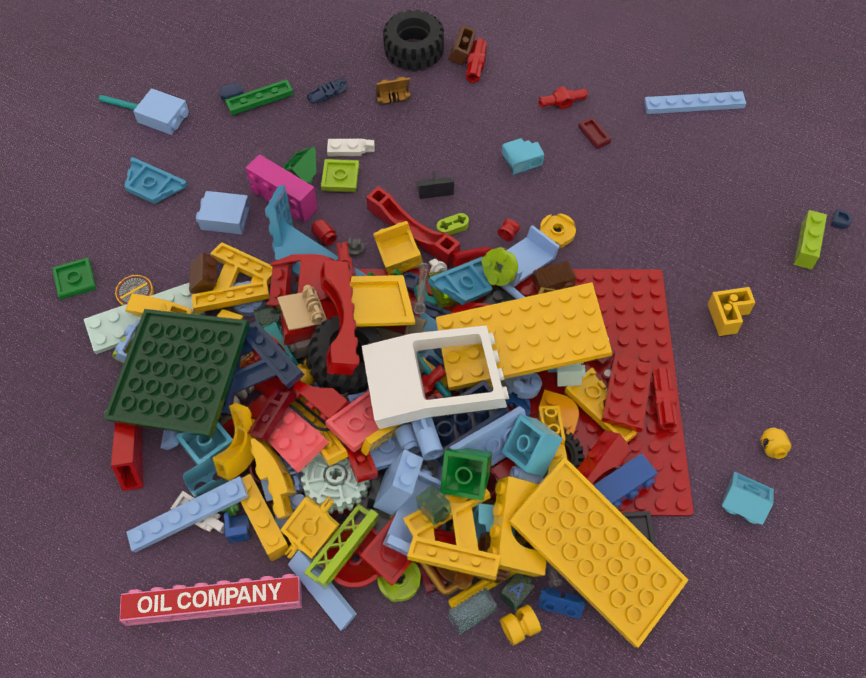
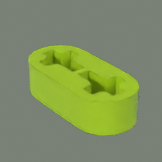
M458 213L441 219L437 223V232L447 233L451 236L465 231L469 226V218L464 213Z

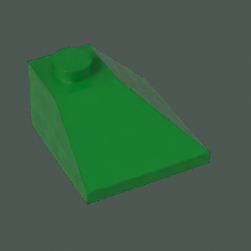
M312 146L296 152L282 168L310 184L313 181V176L316 174L315 147Z
M472 448L445 450L440 493L483 501L491 470L492 452Z

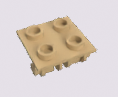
M305 285L302 293L277 297L289 331L321 325L322 321L327 319L317 292L311 285Z

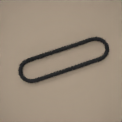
M296 398V402L326 426V422ZM289 404L291 409L315 429L325 432L330 430L315 425L292 404Z

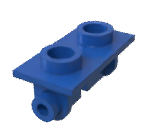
M549 587L541 589L537 608L581 619L585 599L570 593H565V597L561 598V591Z

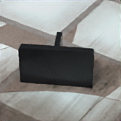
M436 171L433 172V179L417 181L419 199L454 195V180L451 177L437 179Z

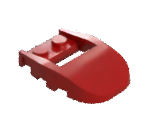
M292 254L270 263V266H272L269 302L266 305L276 309V306H280L277 297L290 295L292 267L296 262H300L298 293L303 292L305 285H311L316 290L320 301H332L321 288L320 271L324 260H335L320 254Z

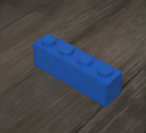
M641 453L593 486L618 509L627 498L629 500L635 498L639 494L638 491L642 488H650L656 482L655 478L658 472Z

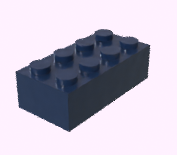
M483 380L460 396L489 393L493 389ZM505 407L432 417L443 451L450 450L452 445L509 413V409ZM444 453L442 456L437 458V461L440 463L441 466L443 465Z

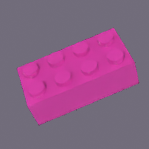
M260 154L245 167L251 191L256 195L259 194L264 197L267 202L272 198L278 186H286L290 212L294 219H299L305 223L317 211L315 189L307 182Z

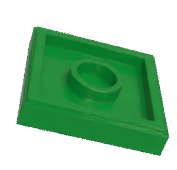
M89 257L52 268L57 295L60 300L97 290Z

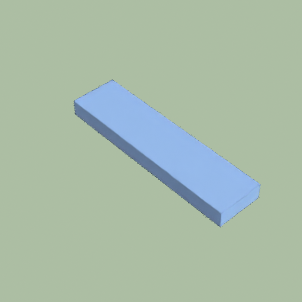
M298 550L288 563V566L296 576H299L301 582L340 631L345 629L357 613L332 583L326 589H323L304 574L313 559L303 551ZM316 566L311 573L319 577L322 570Z

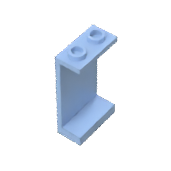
M533 225L530 227L525 239L507 250L515 255L519 267L515 280L509 283L513 287L531 276L534 270L541 269L553 261L560 247ZM498 263V268L501 270L503 265Z
M424 469L419 471L413 494L397 510L383 545L407 556L413 537L404 524L403 518L447 495L440 493L442 478L440 480L434 478L431 472Z

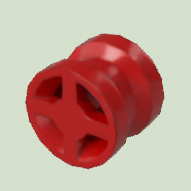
M506 219L497 233L500 238L510 242L514 239V234L519 232L520 227L514 220Z

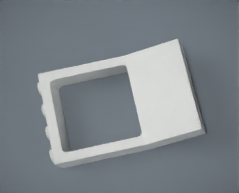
M487 325L413 333L362 346L374 420L378 428L383 429L427 417L507 407L505 400L509 399L507 387H502L501 381L505 379L502 368L497 369L496 363L500 362L497 350L493 351L492 349L495 340L493 332L488 333ZM470 344L483 345L493 385L492 392L426 400L416 354L417 351Z

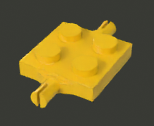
M309 496L305 497L280 531L288 537L291 543L290 547L285 551V555H288V558H292L297 550L303 551L311 559L314 558L340 524L328 513L329 508L335 502L331 500V497H327L322 505L316 504Z

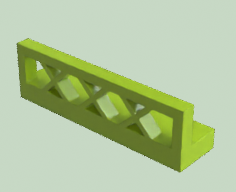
M358 504L305 570L304 574L323 589H326L379 521L378 513L372 509L368 511ZM360 511L365 515V518L359 525H354V517ZM353 530L347 541L341 542L340 535L343 531ZM339 547L340 550L333 559L328 560V550ZM326 564V568L319 577L311 573L316 566Z

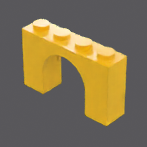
M510 476L499 479L496 484V503L492 511L494 519L493 525L490 528L491 542L487 552L501 555L499 569L532 577L545 575L546 559L537 550L520 545L514 538L511 524L508 522L516 509L522 505L539 484Z

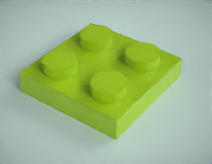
M325 159L321 190L356 192L359 160Z

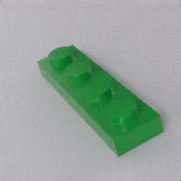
M286 79L225 99L231 115H235L294 94Z

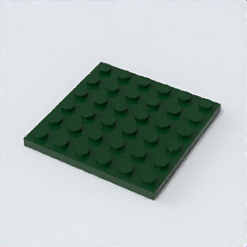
M144 309L103 419L109 422L213 438L250 323L247 320Z

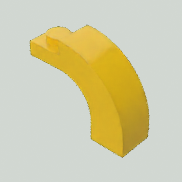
M238 403L229 406L235 426L234 438L226 450L213 457L217 475L229 481L245 471L254 459L251 453V439L253 437L247 432L255 420L251 418L252 415L248 407Z

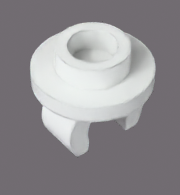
M437 259L429 261V264L432 266L430 269L431 276L447 271V265L444 262H438Z

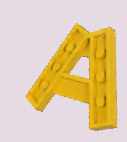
M221 242L210 253L218 262L224 264L216 283L217 286L212 291L192 294V306L194 313L269 299L268 285L271 283L272 266ZM239 272L252 277L251 283L234 286Z
M487 488L483 501L445 495L423 507L424 512L419 509L404 517V524L413 537L407 554L408 560L496 580L501 555L478 550L472 513L473 507L490 498ZM453 519L457 545L435 541L434 528Z

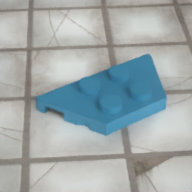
M132 157L130 159L131 167L128 169V178L125 181L124 187L127 192L156 204L186 188L188 184L187 181Z
M483 257L432 276L428 280L431 286L462 305L488 295L492 291V286L485 276L481 263Z

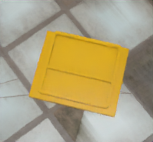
M403 275L351 277L350 286L353 287L351 302L355 305L353 320H356V327L415 325Z

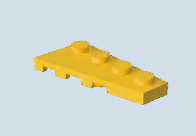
M591 368L586 372V376L582 377V385L567 386L564 392L604 430L620 433L628 443L638 432L601 422L607 391L605 384L602 380H598L595 370Z

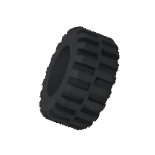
M407 10L406 12H399L398 15L392 16L387 21L383 29L385 55L392 64L394 63L398 68L402 67L403 70H424L426 67L433 66L443 55L444 28L442 23L433 14L429 15L426 11ZM412 38L421 39V41L418 42H409L405 40Z
M334 316L331 319L322 321L321 325L316 327L306 351V365L309 370L311 369V376L314 379L317 378V383L321 386L325 385L328 388H333L339 394L344 395L345 392H348L349 395H353L357 391L359 393L366 391L369 385L362 346L384 341L382 336L378 335V330L375 327H356L354 332L355 337L358 339L356 353L359 355L362 363L355 367L352 375L327 374L326 354L331 343L339 334V317Z

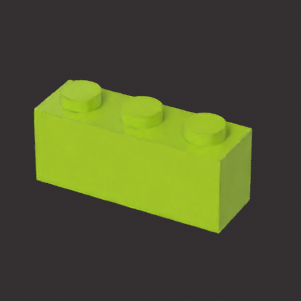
M811 210L807 212L801 225L794 265L813 269L820 257L827 214Z

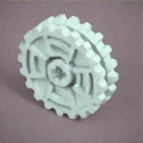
M318 453L301 470L303 474L301 482L305 496H309L318 505H322L327 497H331V500L335 501L328 510V513L331 514L334 510H338L339 514L343 513L346 508L349 511L353 510L354 504H361V498L367 497L368 492L366 490L371 486L370 480L356 482L347 458L329 466L322 455Z

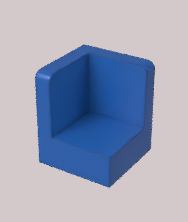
M229 512L224 513L225 536L228 542L235 543L251 540L248 515L231 517Z

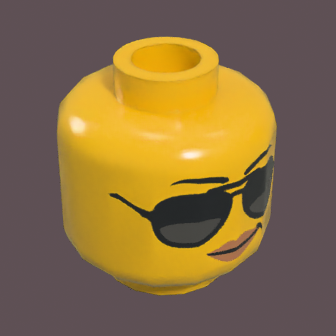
M769 428L763 432L760 438L762 448L768 457L782 459L791 449L790 440L781 429Z

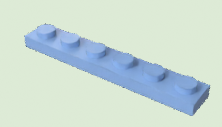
M743 91L645 97L644 105L647 114L740 109L745 108L746 101Z
M239 476L127 531L131 551L136 553L248 498L249 495L243 478Z

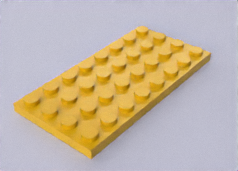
M593 283L436 317L438 331L487 325L488 333L493 332L495 340L492 349L493 351L497 350L500 362L496 363L497 369L502 368L504 379L612 356V350ZM482 344L441 348L450 391L475 386L483 380L487 383L492 382Z
M565 457L559 460L508 520L635 648H639L688 582V579Z

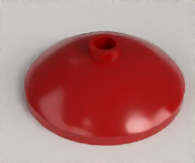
M372 528L333 581L344 587L360 588L373 583L379 577L361 558L357 562L352 561V557L359 556L379 533L375 528ZM353 530L343 531L340 535L341 542H346L353 533ZM339 547L328 550V560L333 559L340 550Z

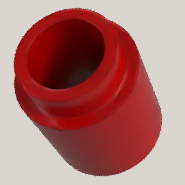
M324 219L313 223L311 232L322 244L329 246L336 241L337 235L335 230Z

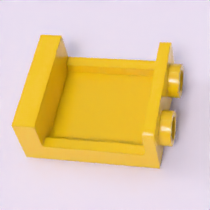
M407 221L373 233L388 276H394V269H398L402 273L424 265Z

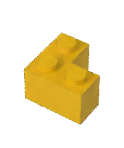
M750 287L712 293L707 305L718 335L738 333L743 323L741 316L749 315L755 305Z

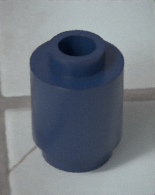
M236 82L220 86L221 90H218L221 100L244 94L241 84H236Z

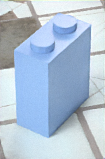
M151 88L133 112L138 123L172 135L178 129L183 119L187 117L189 110L185 100Z
M206 191L204 198L200 202V211L196 214V222H198L200 229L243 234L250 209L248 196Z
M404 449L385 471L373 507L393 516L413 494L423 458Z

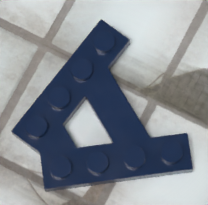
M257 321L249 326L221 413H231L229 406L234 403L235 393L275 376H278L290 388L305 375ZM255 350L263 359L239 369L241 356Z

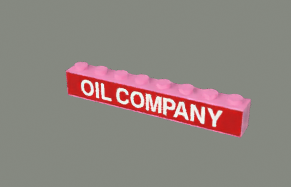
M285 574L282 578L264 576L260 580L253 581L249 578H243L239 582L230 583V581H218L214 585L197 583L194 587H186L185 585H175L173 589L154 587L151 588V591L145 592L134 589L128 593L121 594L120 621L125 626L302 608L301 580L295 574Z

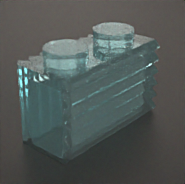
M483 588V591L476 592V595H472V598L468 597V600L461 602L460 605L457 604V607H453V610L450 609L449 620L457 633L461 635L497 611V603L487 588Z

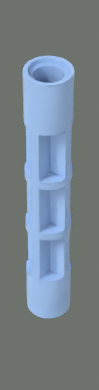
M432 417L411 421L423 459L430 461L442 456L444 451Z

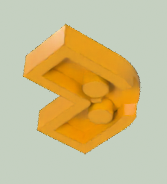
M544 390L540 406H559L563 428L567 430L566 434L569 435L570 432L574 434L579 417L576 403L565 395Z

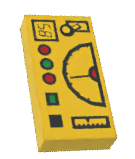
M400 424L378 429L366 437L361 448L364 455H368L396 435L395 431L399 428Z

